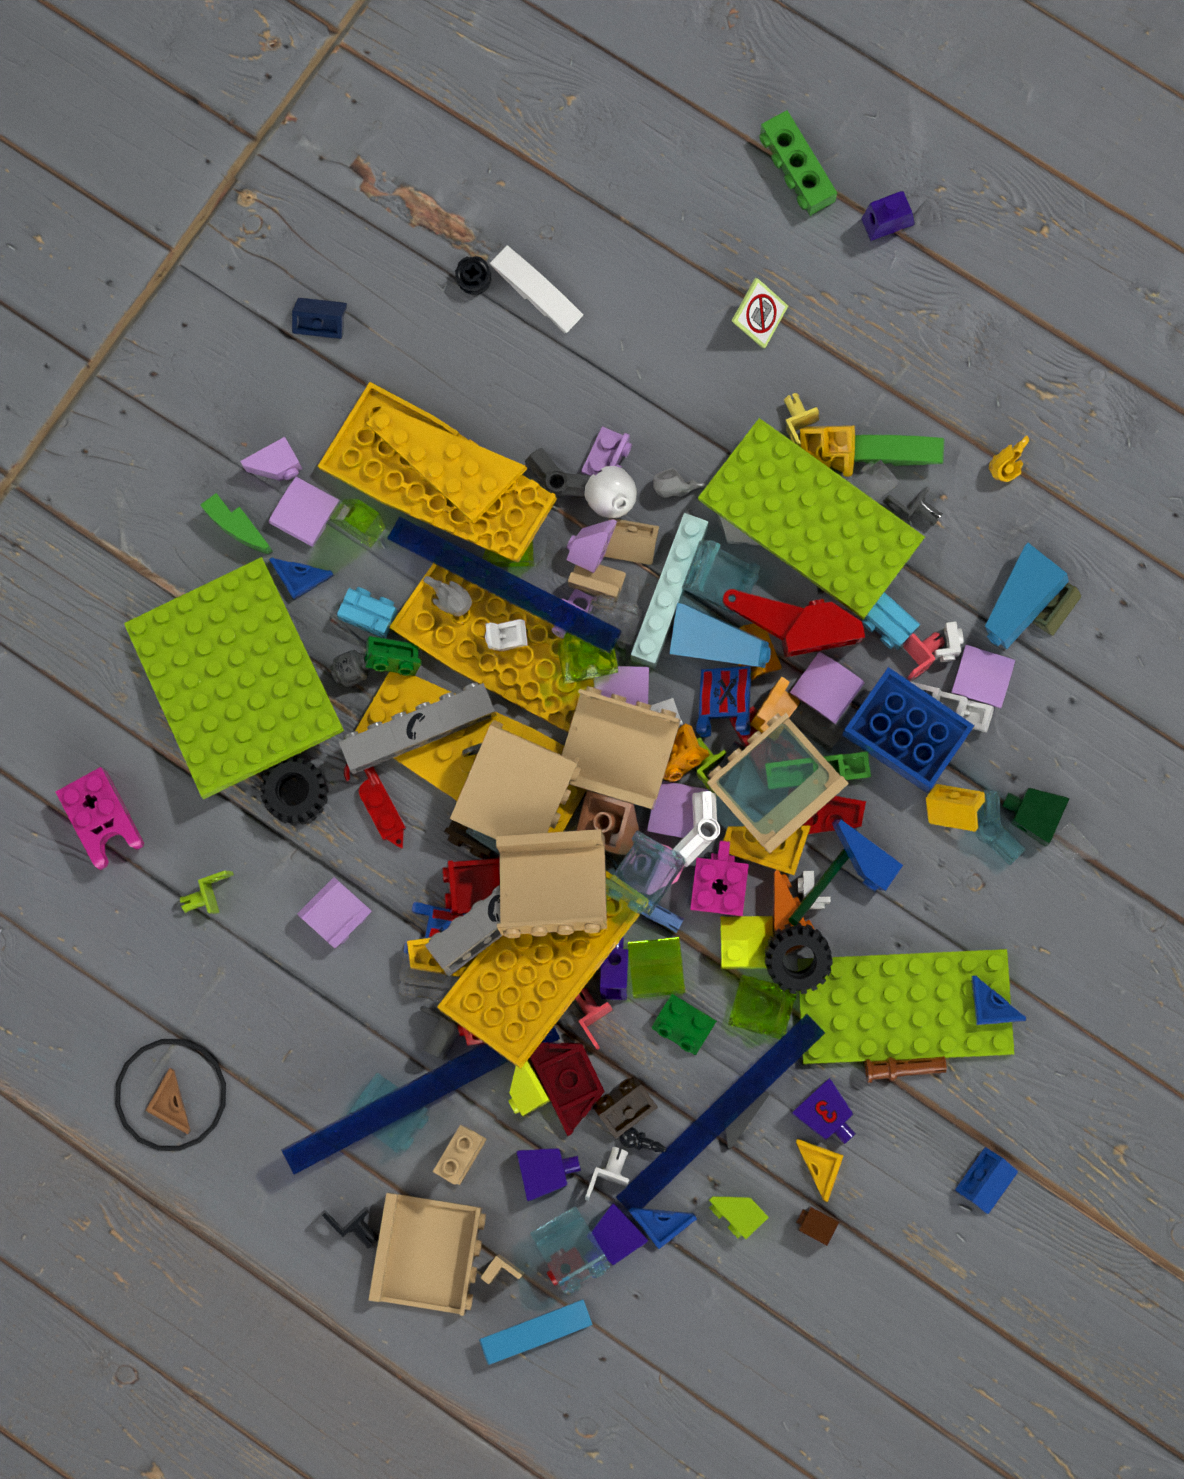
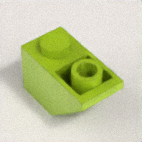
M712 1196L709 1199L712 1203L709 1209L719 1219L724 1216L731 1223L727 1228L737 1239L741 1236L747 1239L769 1218L750 1197Z

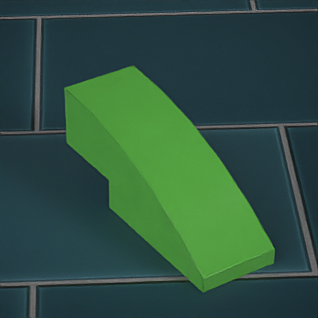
M217 493L200 504L212 521L238 542L268 555L273 552L240 506L231 512Z

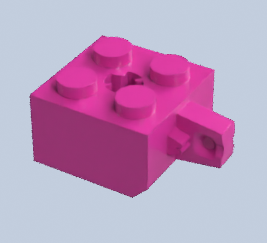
M720 841L718 854L712 853L711 859L696 858L690 910L743 916L749 864L734 862L735 856L729 855L730 842ZM716 880H723V885L727 886L726 892L722 890L723 894L721 895L716 894V889H712L713 882L717 883Z

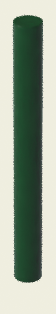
M842 849L789 917L788 921L792 925L796 926L849 859L845 849Z

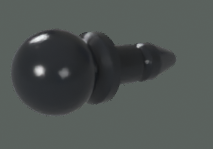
M631 1127L619 1136L621 1144L627 1148L635 1147L636 1150H640L643 1147L654 1152L667 1151V1148L660 1142H654V1140L646 1138L644 1132L639 1133L634 1127Z

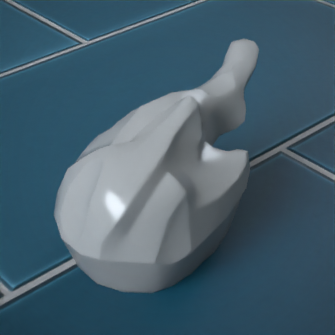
M674 468L659 472L653 477V488L656 494L665 498H670L671 496L682 497L694 489H705L707 484L697 483L695 480L684 482V479Z
M425 576L424 582L435 590L439 598L433 599L434 604L439 609L458 617L464 615L470 609L472 599L469 593L459 584L450 581V585Z

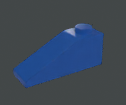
M834 819L832 825L857 874L864 879L863 884L874 892L877 889L886 891L903 865L843 820Z

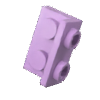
M602 427L582 468L581 474L589 476L594 474L596 476L602 472L601 468L606 466L622 468L619 463L622 457L627 458L632 444L629 443L630 435L627 433L621 435Z

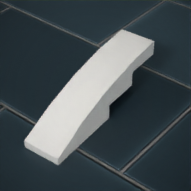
M508 245L489 263L524 299H528L564 333H567L583 316L556 287Z
M911 682L975 725L974 730L987 733L994 711L993 706L970 701L963 696L943 692L940 688Z

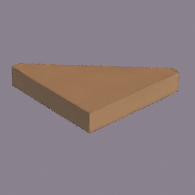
M169 1068L145 1111L189 1134L191 1130L175 1070Z

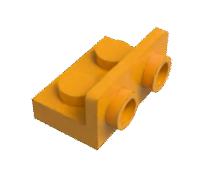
M685 723L678 728L663 777L666 781L674 783L680 780L684 774L700 765L709 756L708 750L699 746L691 725Z

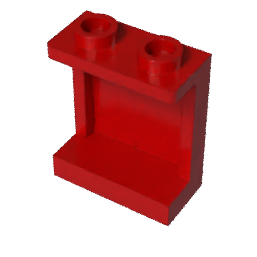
M500 857L496 859L453 862V860L447 861V867L442 868L443 883H448L449 893H445V908L450 909L451 915L467 914L476 902L484 901L500 885Z

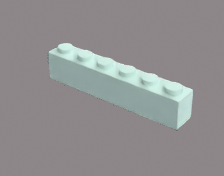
M684 513L633 647L631 661L653 669L656 668L675 617L677 603H680L706 535L708 521Z

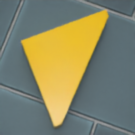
M797 1139L796 1145L823 1201L828 1202L844 1155Z

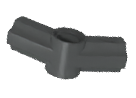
M543 448L535 450L525 460V463L546 487L547 491L554 493L556 498L563 496L585 498V486L591 476L564 473ZM555 479H560L564 482V485L557 489L553 488L550 484Z

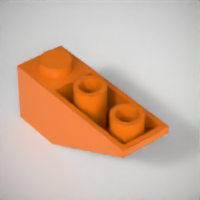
M779 870L774 872V935L778 928L780 930L785 929L784 925L790 924V926H794L788 919L801 903L797 896L792 897L789 891L792 885L785 873L781 875ZM802 918L799 922L802 926H806V924L811 925L814 929L810 920L805 921L804 918ZM797 945L789 948L785 952V956L804 946Z

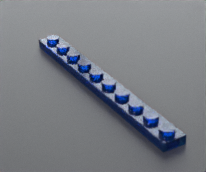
M400 516L387 538L390 542L608 654L611 653L622 633L615 626Z
M806 1014L668 1146L666 1152H662L616 1198L628 1211L630 1208L643 1209L804 1055L825 1032Z
M481 1044L281 1149L295 1175L509 1062V1060L487 1044Z

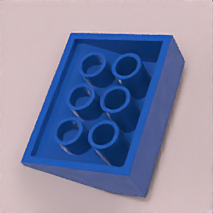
M888 667L844 729L842 736L864 751H868L870 755L928 794L975 725Z

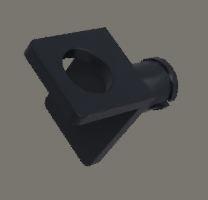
M364 1207L343 1228L326 1210L322 1212V1216L342 1237L348 1232H353L367 1249L373 1245L372 1241L375 1243L379 1239V1235L364 1221V1217L369 1213L367 1207Z

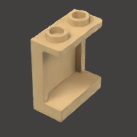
M460 1125L433 1172L454 1185H461L487 1139L468 1127Z

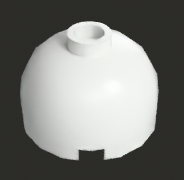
M617 466L601 468L602 472L596 476L593 474L585 486L584 496L586 501L599 516L619 518L626 515L636 502L637 488L633 478L623 468Z

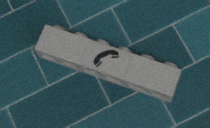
M478 682L471 683L463 688L464 691L455 695L454 692L444 694L439 697L440 701L433 704H430V702L422 703L415 707L416 711L408 714L400 712L391 717L392 720L382 724L379 721L369 725L367 731L359 734L358 731H354L343 736L344 740L340 741L339 744L352 774L497 716L484 683L479 685Z
M500 885L484 901L476 902L463 917L455 918L442 933L434 934L430 938L429 943L425 945L448 977L503 936L497 928V924L501 923Z

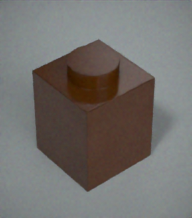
M809 1206L807 1211L802 1209L796 1223L800 1225L798 1231L828 1246L839 1221Z

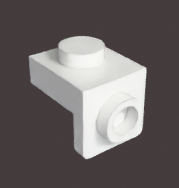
M518 619L500 624L486 623L485 640L488 648L505 651L528 646L525 620Z
M957 622L945 624L943 629L947 648L935 650L933 653L936 658L935 660L940 659L941 663L956 660L955 657H958L961 653L960 644L964 642L962 629L957 628Z
M803 871L802 878H797L798 893H803V899L814 887V871ZM818 897L810 909H825V904H830L831 898Z

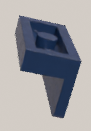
M298 298L292 310V333L342 339L347 303Z

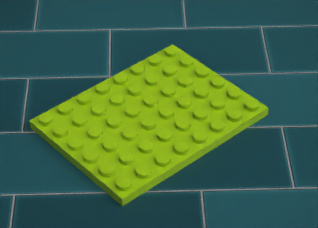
M262 557L124 623L203 799L344 732L343 726Z

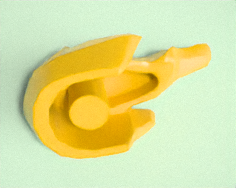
M1027 435L1013 448L1012 444H1010L1005 449H1002L998 455L993 456L989 463V471L995 480L1009 482L1021 474L1023 462L1021 460L1015 461L1021 456L1029 442Z

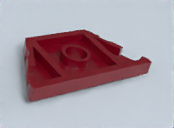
M541 1042L530 1058L567 1136H570L605 1091L582 1043Z

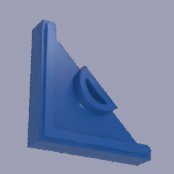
M273 557L269 559L294 600L334 576L331 570L314 568L309 565L283 561Z
M971 976L976 1025L1026 1021V1016L1016 1010L996 991L987 986L977 976Z
M641 1208L629 1209V1212L658 1249L697 1220L693 1213Z

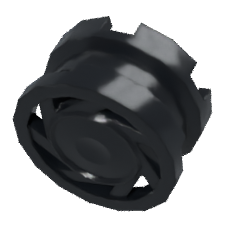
M467 256L459 261L455 270V277L460 289L470 295H479L485 292L492 281L487 262L478 256Z

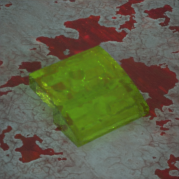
M679 937L628 942L633 999L685 993Z

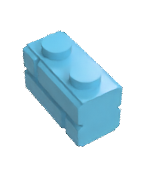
M357 587L356 590L349 588L337 613L338 619L386 639L390 632L389 627L398 614L397 608L393 606L394 602L384 597H380L379 600L372 598L369 591Z
M885 592L865 619L862 620L863 626L870 632L875 630L882 636L880 640L889 649L894 647L897 650L903 646L908 637L915 633L920 626L911 615Z

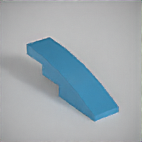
M579 1300L479 1339L487 1364L490 1365L593 1324L584 1300Z

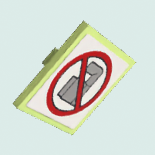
M755 278L735 313L732 322L765 349L788 305L758 278Z

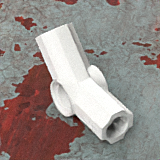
M711 791L693 793V829L671 850L674 859L686 867L720 834V826L717 822L716 793ZM701 827L709 830L710 837L702 834Z

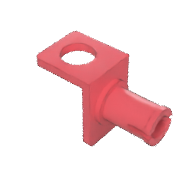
M913 633L903 644V648L919 665L907 677L908 681H913L927 671L936 658L932 653L945 644L943 637L937 641L935 640L940 636L939 633H932L931 636L922 642Z
M584 988L581 992L586 1000H583L580 994L574 999L585 1014L579 1020V1023L595 1048L599 1050L598 1043L587 1027L613 1009L609 1002L598 1006L589 990Z

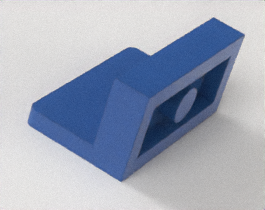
M985 1147L955 1191L974 1203L983 1212L989 1214L1018 1171L1004 1158Z

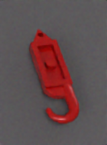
M346 764L344 777L346 781H349L350 769L348 764ZM374 766L367 768L364 772L368 779L361 784L359 796L383 841L388 840L403 849L404 830L406 827Z

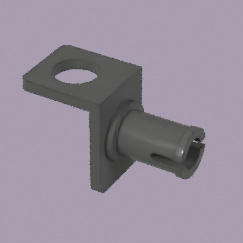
M929 487L920 491L909 508H906L891 495L882 501L902 518L906 519L912 514L917 513L930 523L931 526H934L938 518L943 514L925 501V496L930 490Z

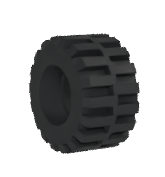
M290 757L287 761H282L275 767L268 768L270 772L267 775L264 774L262 778L264 783L260 785V790L262 791L261 799L265 804V808L275 818L285 824L289 823L290 825L297 826V823L304 825L310 819L312 821L317 818L316 815L319 812H323L324 803L327 804L328 801L327 793H329L325 777L314 764L309 761L306 762L302 758L297 760ZM303 778L309 785L308 796L298 805H286L280 796L282 786L289 779Z
M798 923L796 926L787 924L784 925L785 929L783 930L778 928L775 931V936H770L768 939V946H765L764 951L766 968L772 981L775 984L777 983L780 989L784 991L788 989L793 994H796V991L806 994L808 989H812V991L818 989L817 985L819 983L823 985L826 982L825 977L830 975V966L833 965L832 953L827 940L818 929L814 930L808 924L806 926H802L801 923ZM797 945L809 947L814 954L813 961L809 967L801 971H792L784 966L783 956L789 948Z

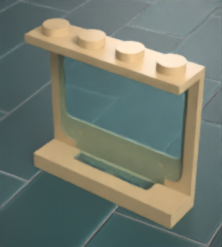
M787 713L783 716L776 714L766 723L769 726L766 731L761 734L758 730L747 740L750 744L743 751L740 748L735 750L727 758L730 762L724 768H721L719 765L708 774L710 780L707 784L769 854L849 784L794 725Z

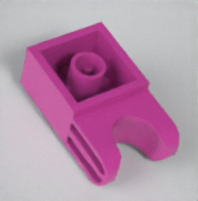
M102 767L55 791L93 865L99 870L108 866L109 861L105 853V844L111 837L116 835L123 836L128 845L136 850L144 847V841L130 817L129 811L110 775ZM97 799L94 803L95 807L93 809L89 807L90 801Z

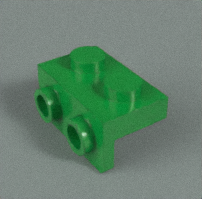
M373 636L368 637L366 641V668H372L379 672H395L402 676L416 675L421 666V659L418 658V647L416 645Z
M671 994L656 1018L652 1029L661 1037L667 1038L679 1045L684 1051L697 1055L717 1021L674 994Z

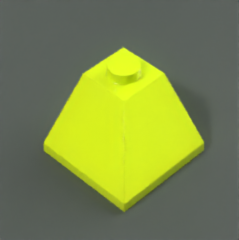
M772 916L720 917L721 969H767L764 951L765 946H768V939L770 936L773 937Z
M528 1060L521 1069L516 1066L509 1092L512 1098L508 1102L515 1114L520 1112L524 1117L550 1102V1098Z

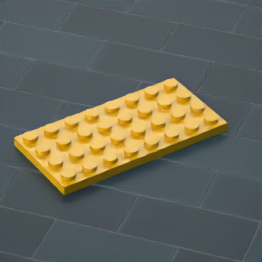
M606 871L607 929H600L597 933H586L584 930H579L569 935L548 932L547 935L540 937L532 936L531 934H520L518 938H507L503 935L477 955L437 1008L521 1069L649 904L648 898Z

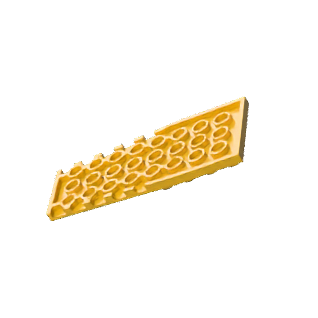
M369 382L317 467L321 471L384 505L512 561L519 562L556 502L555 494L548 492L534 480L521 475L473 523L369 428L366 422L385 405L471 443L478 444L470 439L468 440L457 430L432 414Z
M446 544L390 625V630L416 645L419 649L456 673L473 682H478V684L484 683L486 689L569 733L580 697L579 689L586 691L587 686L594 688V666L614 665L599 656L591 647L577 639L570 631L566 639L556 636L552 632V628L557 622L551 616L537 608L534 603L511 585ZM425 576L450 585V581L459 584L469 593L472 599L470 609L459 617L439 609L433 602L434 598H439L435 590L424 582ZM518 619L525 620L528 646L505 651L488 648L485 640L486 623L500 624Z
M389 672L355 731H358L359 734L367 731V727L373 723L381 721L384 724L391 721V717L400 712L408 714L416 711L415 707L422 703L430 702V704L438 702L440 701L439 697L451 691L417 676H402L399 673ZM495 712L497 716L406 752L393 759L458 801L477 757V754L463 757L462 751L468 747L483 743L493 720L502 723V729L562 755L564 745L527 725ZM568 785L567 789L571 791L565 805L560 803L557 813L561 814L555 829L550 827L547 833L565 831L587 789Z

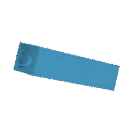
M1030 543L1024 546L985 625L988 633L987 638L997 647L1001 644L1004 648L1008 649L1069 582L1067 573Z
M677 603L670 654L765 668L771 655V649L768 647L769 642L690 605Z

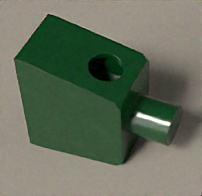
M1027 788L1022 798L1008 792L1002 807L1015 812L1011 821L1013 826L1040 844L1048 846L1069 798Z

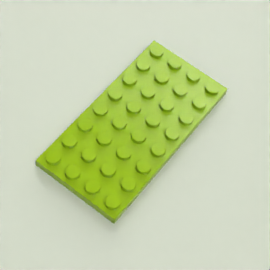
M758 418L698 497V500L863 620L925 539L924 535L760 418Z
M1007 949L832 957L833 965L830 966V975L825 977L826 982L823 985L819 983L817 985L818 989L814 991L808 989L806 994H801V991H799L803 1064L865 1062V1059L882 1061L887 1060L888 1057L895 1058V1060H909L945 1056V1058L1015 1055L1012 1022L976 1025L971 976H977L1011 1005ZM813 958L797 959L798 971L809 967Z

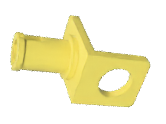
M794 393L792 394L793 400L790 395L784 399V403L792 416L786 419V431L790 440L801 447V442L795 430L819 421V410L815 407L805 411L799 395Z

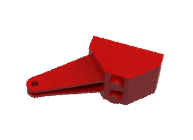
M735 589L727 590L723 596V604L728 609L783 641L782 647L785 658L859 644L865 638L862 621L832 601L825 603L824 599L813 600L805 608ZM728 597H735V601H729Z

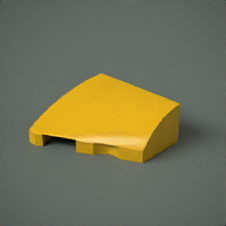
M855 425L807 426L800 429L802 449L827 467H832L842 472L843 476H852L855 456Z

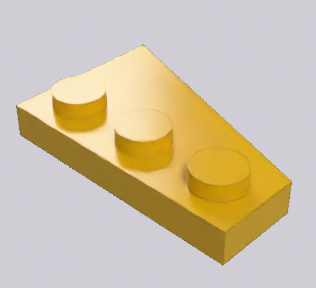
M728 826L723 841L730 842L729 854L795 875L811 826L799 827L770 854L745 826Z

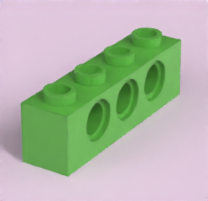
M788 110L762 123L759 135L760 141L765 148L769 147L772 152L771 158L774 165L778 169L781 168L784 172V180L788 188L794 189L798 195L796 199L802 210L806 209L808 214L812 215L836 202V189ZM781 140H786L790 143V145L787 147H782L778 144V142ZM792 161H799L802 163V166L793 167L790 163ZM810 181L815 186L813 188H806L803 183Z

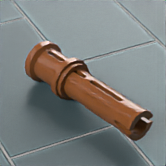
M945 1056L909 1060H895L892 1057L882 1061L865 1059L867 1083H872L873 1080L877 1079L894 1081L897 1077L946 1073L947 1070Z

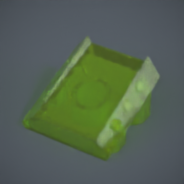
M593 630L587 636H583L578 631H568L564 635V639L558 642V656L563 684L618 673L611 631Z
M742 975L728 1025L782 1040L787 1034L786 1030L793 1005L797 999L796 994L790 993L788 989L785 991L780 989L777 983Z

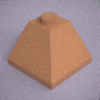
M587 790L577 831L601 829L605 838L606 851L621 855H633L639 833L634 804Z

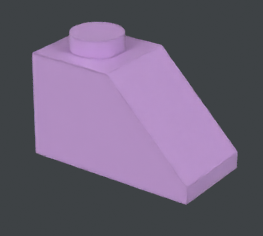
M285 437L240 461L246 472L278 481L283 479L290 480L299 474L298 471L302 469Z
M612 519L582 528L577 536L572 535L566 549L570 550L567 561L594 573L603 561L617 521Z

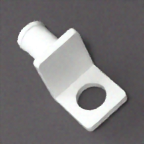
M612 1147L606 1168H595L585 1200L589 1201L597 1177L625 1187L628 1186L630 1179L621 1175L626 1156H628L627 1151L622 1149L619 1159H616L619 1148Z

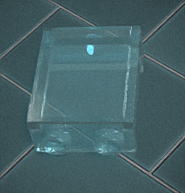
M713 540L699 541L682 589L729 613H735L723 604L724 593L729 589H735L751 594L752 588L759 577L760 566L748 564L721 550V545ZM728 597L729 601H735V597Z
M637 830L631 838L634 843L611 879H606V894L618 902L620 899L629 903L627 906L638 914L644 912L650 916L684 866L681 855Z
M376 1073L346 1114V1117L366 1129L392 1148L393 1151L400 1153L401 1150L406 1152L415 1140L411 1136L416 1129L422 1130L430 1119L427 1115L430 1110L380 1073Z
M576 1206L530 1233L564 1294L577 1291L582 1287L583 1283L591 1278L602 1276L606 1269L610 1268L606 1256Z

